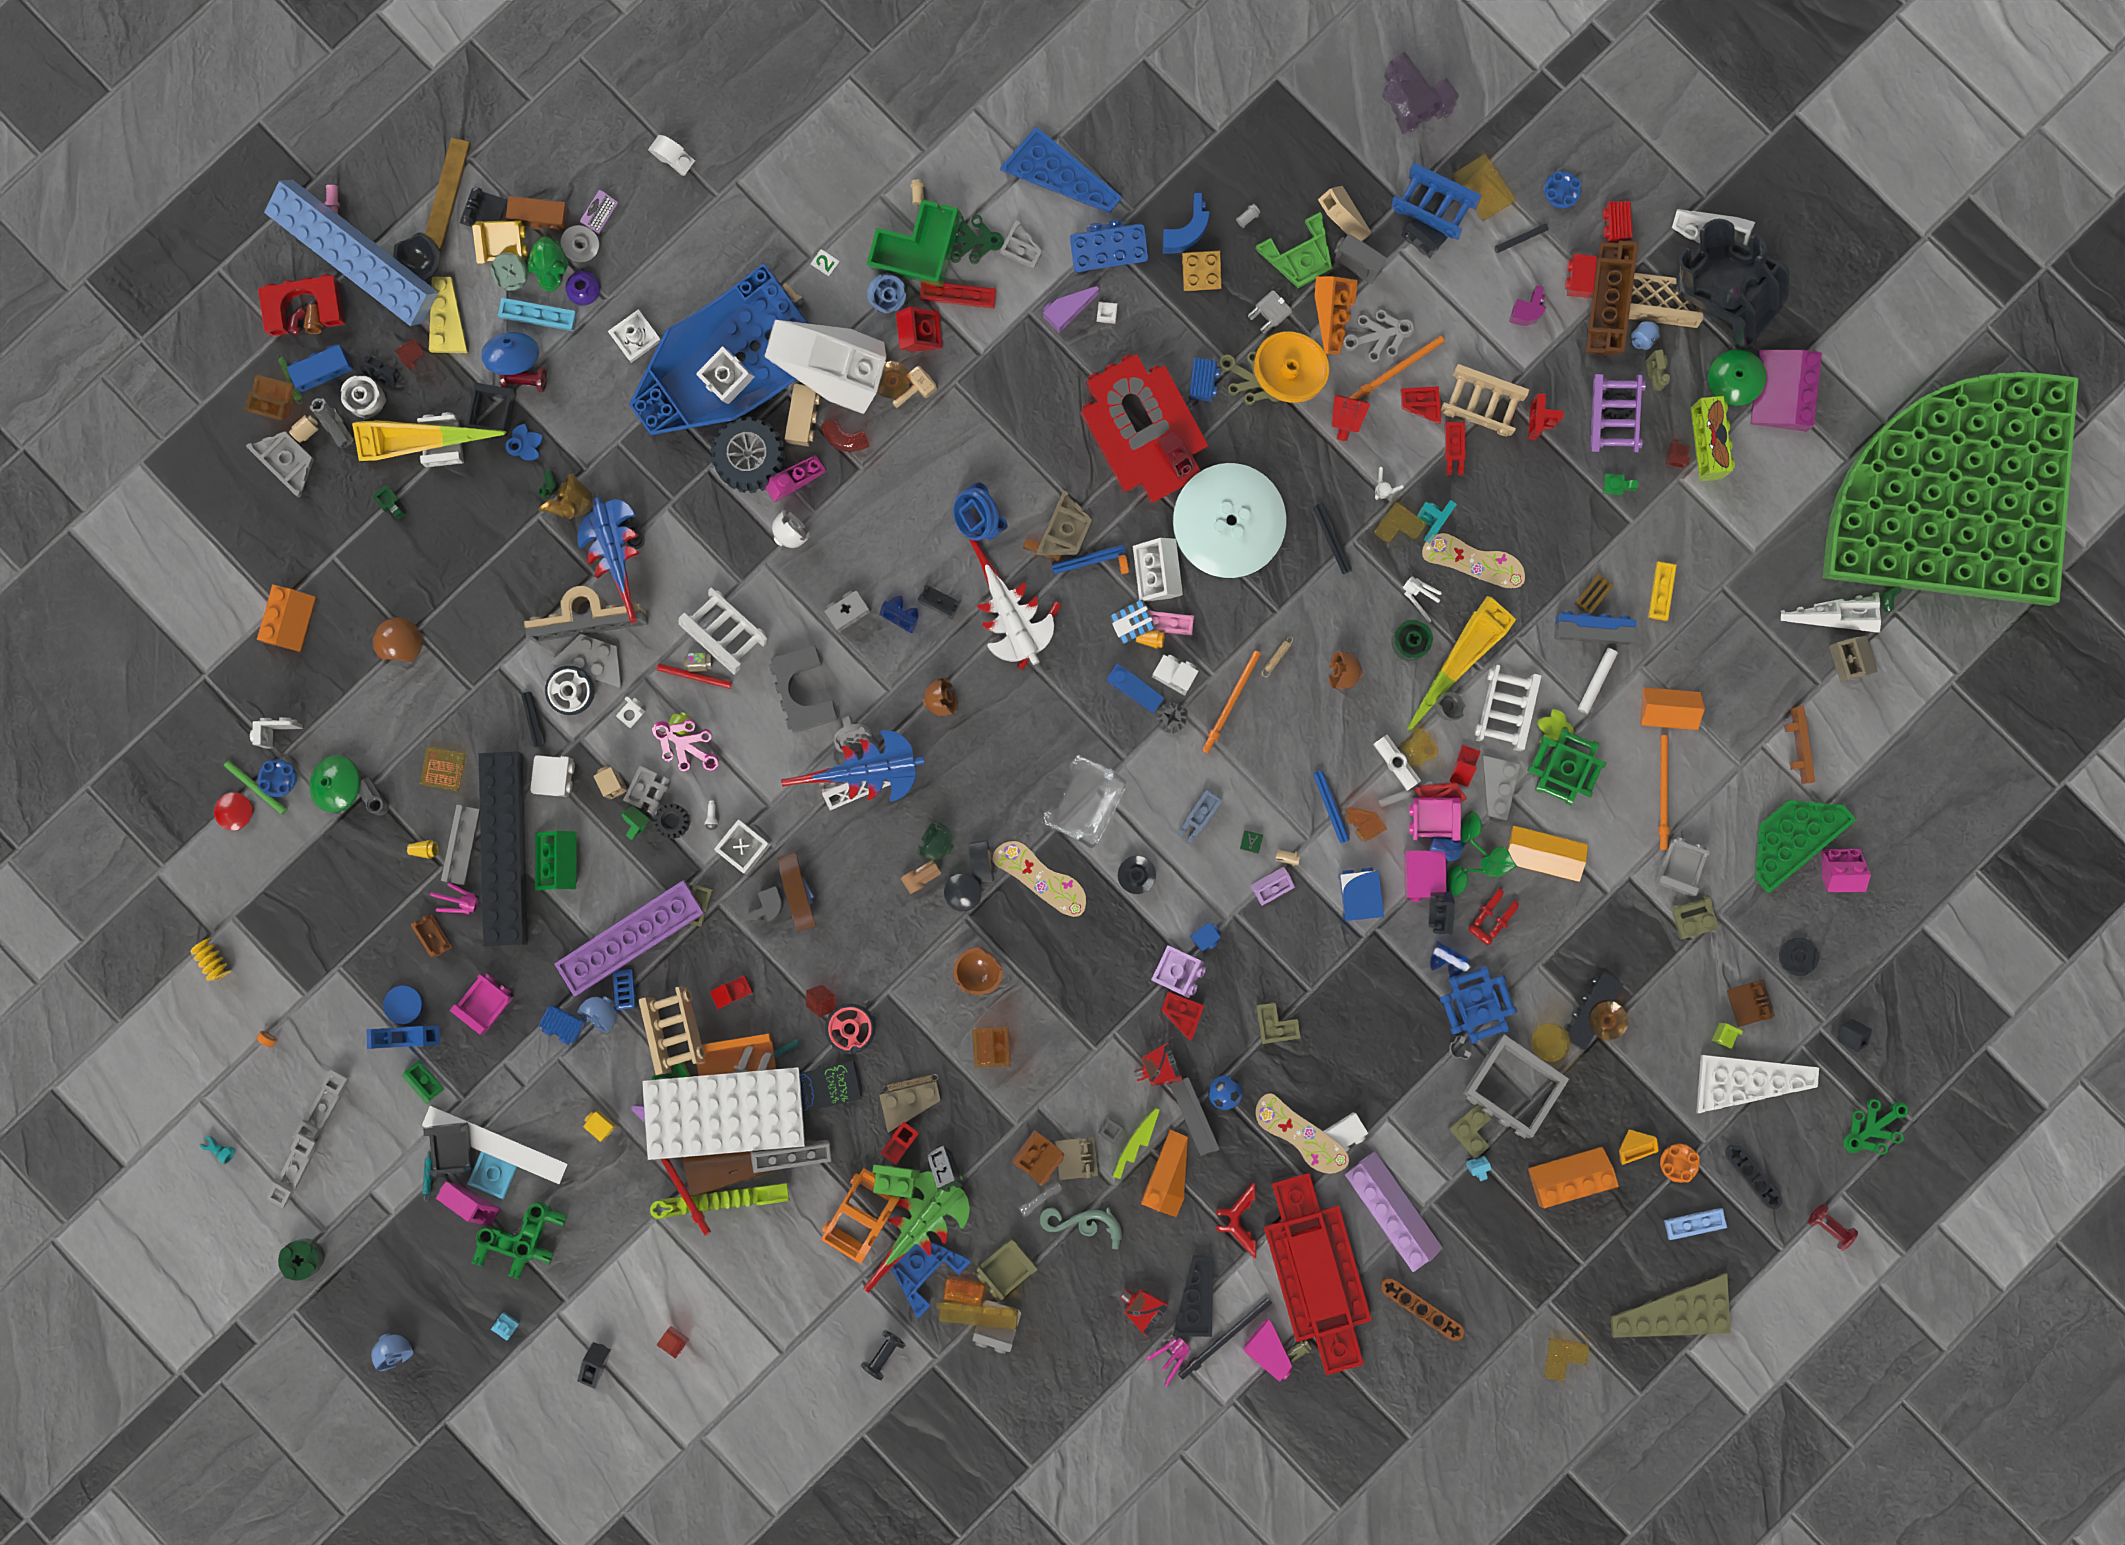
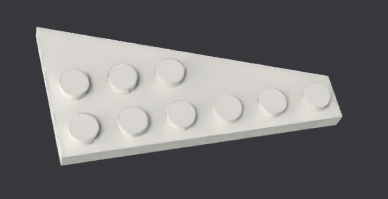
M1701 1055L1696 1113L1818 1087L1819 1068Z

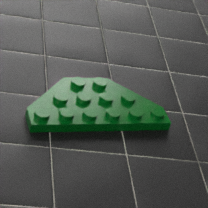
M1787 800L1758 825L1755 880L1767 894L1772 892L1855 822L1856 819L1844 805Z

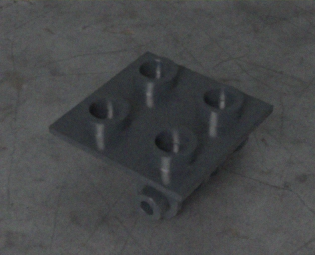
M479 187L472 188L459 223L472 227L476 222L500 221L507 199L482 192V189Z

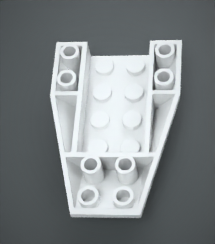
M775 320L764 357L826 400L864 414L876 395L886 360V352L883 341L852 329Z

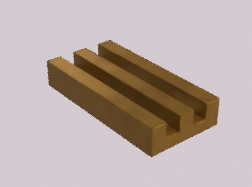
M1599 573L1574 604L1586 613H1592L1614 584L1609 583ZM1599 580L1601 582L1587 601L1582 604L1581 601ZM1604 585L1607 586L1590 609H1588L1587 606Z

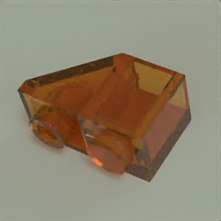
M1353 807L1344 810L1346 812L1344 815L1350 825L1353 823L1357 829L1355 831L1357 837L1360 840H1364V842L1371 840L1387 829L1376 812Z

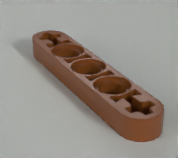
M1385 1278L1381 1281L1380 1289L1387 1297L1450 1340L1459 1341L1463 1338L1464 1329L1459 1323L1396 1280ZM1393 1282L1392 1286L1399 1290L1397 1295L1391 1290L1386 1292L1385 1284ZM1403 1293L1410 1294L1411 1300L1409 1303L1401 1302L1400 1297ZM1420 1304L1427 1306V1312L1423 1315L1417 1313V1306ZM1436 1315L1443 1317V1323L1440 1326H1436L1433 1323V1318ZM1448 1321H1451L1448 1325L1453 1329L1458 1327V1335L1454 1334L1451 1336L1452 1332L1445 1328Z

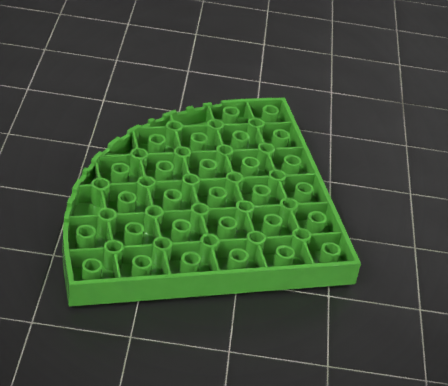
M2025 372L1997 373L1968 378L1949 386H1944L1922 397L1894 416L1874 434L1859 452L1839 488L1829 520L1823 578L2047 606L2058 603L2060 601L2078 378Z

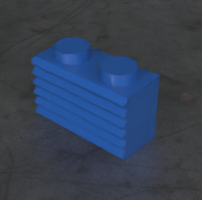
M1194 358L1189 399L1211 402L1212 396L1216 397L1217 385H1214V379L1219 377L1220 367H1216L1217 361Z
M549 1005L538 1026L543 1028V1033L549 1036L555 1034L560 1037L559 1041L569 1045L570 1043L577 1042L587 1022L554 1005Z

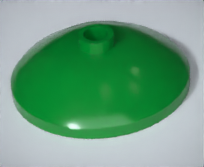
M1740 349L1730 350L1718 356L1708 372V385L1712 394L1715 397L1724 396V402L1731 406H1742L1754 401L1762 393L1767 379L1762 361L1753 353ZM1736 372H1741L1742 377H1737Z
M332 755L322 759L312 771L309 781V791L315 805L321 810L331 813L341 812L350 807L360 790L358 768L349 758L339 755Z

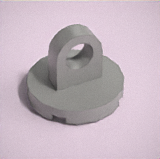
M850 716L842 718L844 727L834 736L836 749L843 753L842 746L844 745L855 753L862 751L863 747L859 740L872 741L870 729L866 725L854 724Z

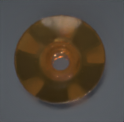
M887 361L883 367L877 392L885 398L895 399L902 396L908 390L910 374L902 363ZM893 378L897 379L895 384L891 382Z
M1609 1001L1602 1002L1592 1009L1589 1016V1024L1592 1031L1600 1039L1615 1040L1625 1033L1628 1027V1016L1619 1004ZM1606 1017L1610 1019V1023L1607 1025L1604 1023V1018Z

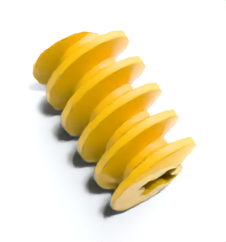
M208 938L196 944L190 953L192 955L197 954L194 960L200 961L198 966L199 968H204L202 973L204 975L208 974L206 980L216 981L231 973V970L224 971L227 963L220 964L224 958L216 957L220 951L212 950L216 944H208L212 940V938Z

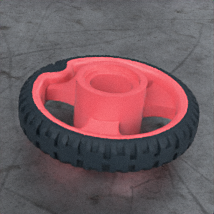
M852 1003L843 1004L835 1008L828 1016L825 1024V1034L828 1042L834 1049L845 1054H855L863 1051L871 1044L875 1035V1022L871 1013L863 1006ZM846 1010L858 1012L855 1019H847L843 1022L838 1020L837 1015ZM848 1023H852L855 1026L853 1034H848L845 1030ZM868 1023V1035L863 1043H860L856 1037L861 1031L860 1025ZM839 1029L841 1035L848 1039L847 1047L842 1046L835 1040L832 1033L833 1030Z

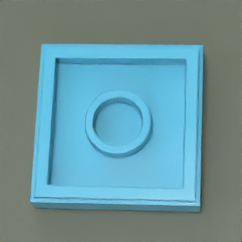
M481 1151L467 1185L505 1199L518 1167Z

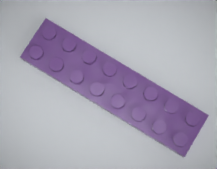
M683 880L554 965L573 996H578L705 912L685 880Z

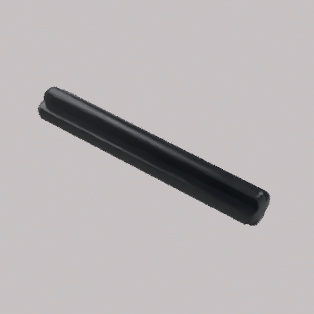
M1323 503L1315 505L1313 509L1342 574H1347L1352 571V567Z

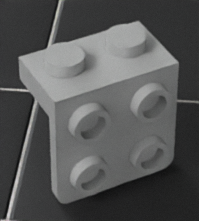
M985 1300L972 1341L976 1342L975 1345L987 1348V1345L994 1347V1351L1005 1354L1006 1351L1010 1352L1021 1311Z

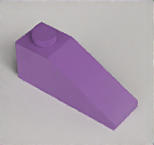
M1095 286L1056 299L1053 303H1048L1043 309V318L1060 333L1099 295V288Z

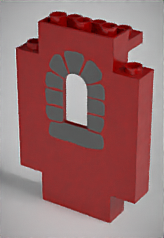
M1130 353L1121 358V363L1117 365L1112 363L1104 368L1105 372L1101 374L1095 372L1088 376L1089 380L1085 383L1089 389L1087 393L1096 403L1093 404L1091 401L1083 405V410L1080 414L1123 493L1140 484L1152 504L1183 487L1193 476L1201 472L1192 455L1206 448L1208 444L1166 366L1159 367V365H1156L1149 369L1150 373L1148 374L1137 354L1132 356ZM1127 394H1134L1140 399L1153 423L1139 432L1135 431L1122 406V400ZM1171 432L1184 443L1195 467L1194 470L1181 479L1176 476L1157 444L1159 440Z

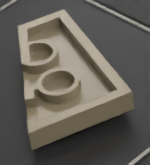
M937 1081L880 1094L888 1133L900 1126L903 1121L907 1122L941 1101Z

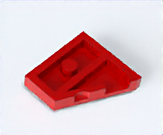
M1439 386L1402 388L1400 390L1401 409L1434 423L1441 424Z
M1457 782L1414 787L1420 798H1460L1461 803L1467 799Z
M1167 992L1161 1011L1192 1041L1204 1005Z

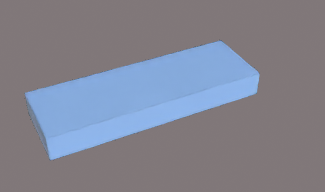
M1723 1208L1664 1220L1669 1240L1727 1228Z

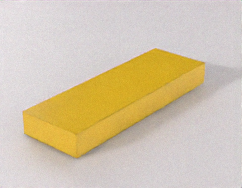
M1656 562L1648 618L1668 621L1676 564Z

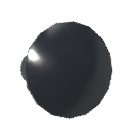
M957 874L946 882L944 897L947 904L953 909L969 911L974 909L981 901V887L973 875Z

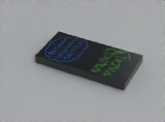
M854 1061L800 1073L803 1112L862 1099Z

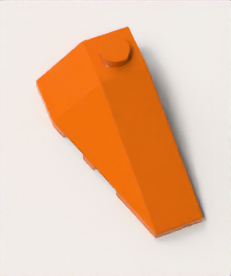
M1316 277L1315 301L1325 354L1340 355L1346 335L1344 328L1346 322H1349L1351 318L1349 311L1351 305H1354L1356 301L1358 280L1340 277Z
M1169 1130L1141 1199L1142 1205L1177 1217L1184 1200L1187 1136Z

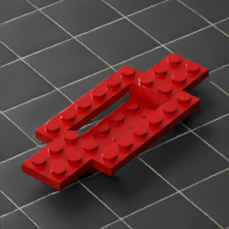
M1309 1173L1271 1183L1282 1221L1263 1227L1295 1341L1299 1342L1315 1337L1326 1375L1364 1365L1353 1327L1372 1320L1339 1206L1323 1210L1319 1209Z

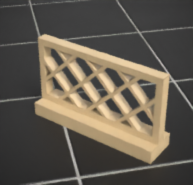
M1635 273L1634 279H1639L1643 285L1638 289L1633 285L1632 296L1636 294L1642 302L1639 304L1631 303L1629 319L1698 328L1703 320L1702 308L1696 306V312L1690 311L1686 307L1690 302L1682 303L1677 297L1679 295L1678 292L1675 294L1668 286L1676 284V278ZM1651 282H1658L1661 288L1655 291L1650 285ZM1644 287L1651 293L1647 298L1639 292ZM1665 290L1671 297L1664 301L1658 293ZM1655 297L1660 305L1652 306L1648 301ZM1673 299L1679 307L1672 309L1667 303Z

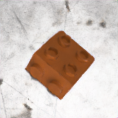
M1034 1130L1011 1162L1028 1173L1042 1186L1051 1178L1055 1168L1062 1163L1064 1153L1050 1140Z

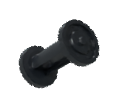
M884 1330L882 1333L886 1341L870 1364L864 1361L861 1364V1367L868 1374L878 1380L884 1378L880 1370L895 1348L904 1349L906 1346L899 1337L887 1330Z

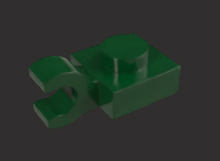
M385 485L372 495L383 511L386 512L390 509L392 514L398 519L405 516L396 505L400 499L389 485Z

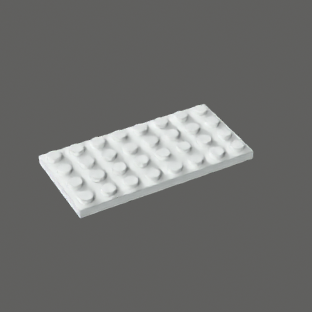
M799 1067L642 1081L648 1160L805 1146Z

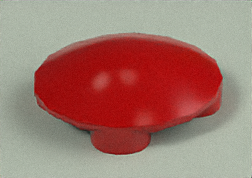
M240 793L223 795L214 807V816L217 823L227 830H241L249 823L254 812V806L246 796Z

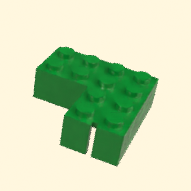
M922 200L912 236L876 228L866 265L872 270L943 287L962 217L961 211L955 207L943 204L940 206L938 203Z

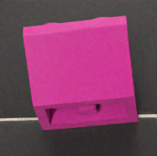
M1822 849V880L1827 892H1866L1871 874L1861 849Z

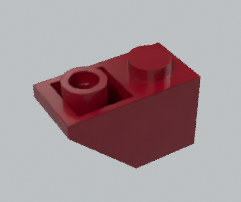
M1173 432L1157 442L1162 455L1179 479L1195 469L1184 443Z

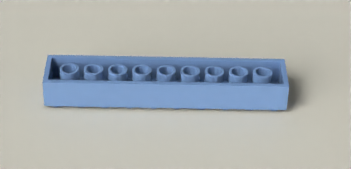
M294 180L278 182L266 207L265 214L408 325L412 326L423 323L439 292Z

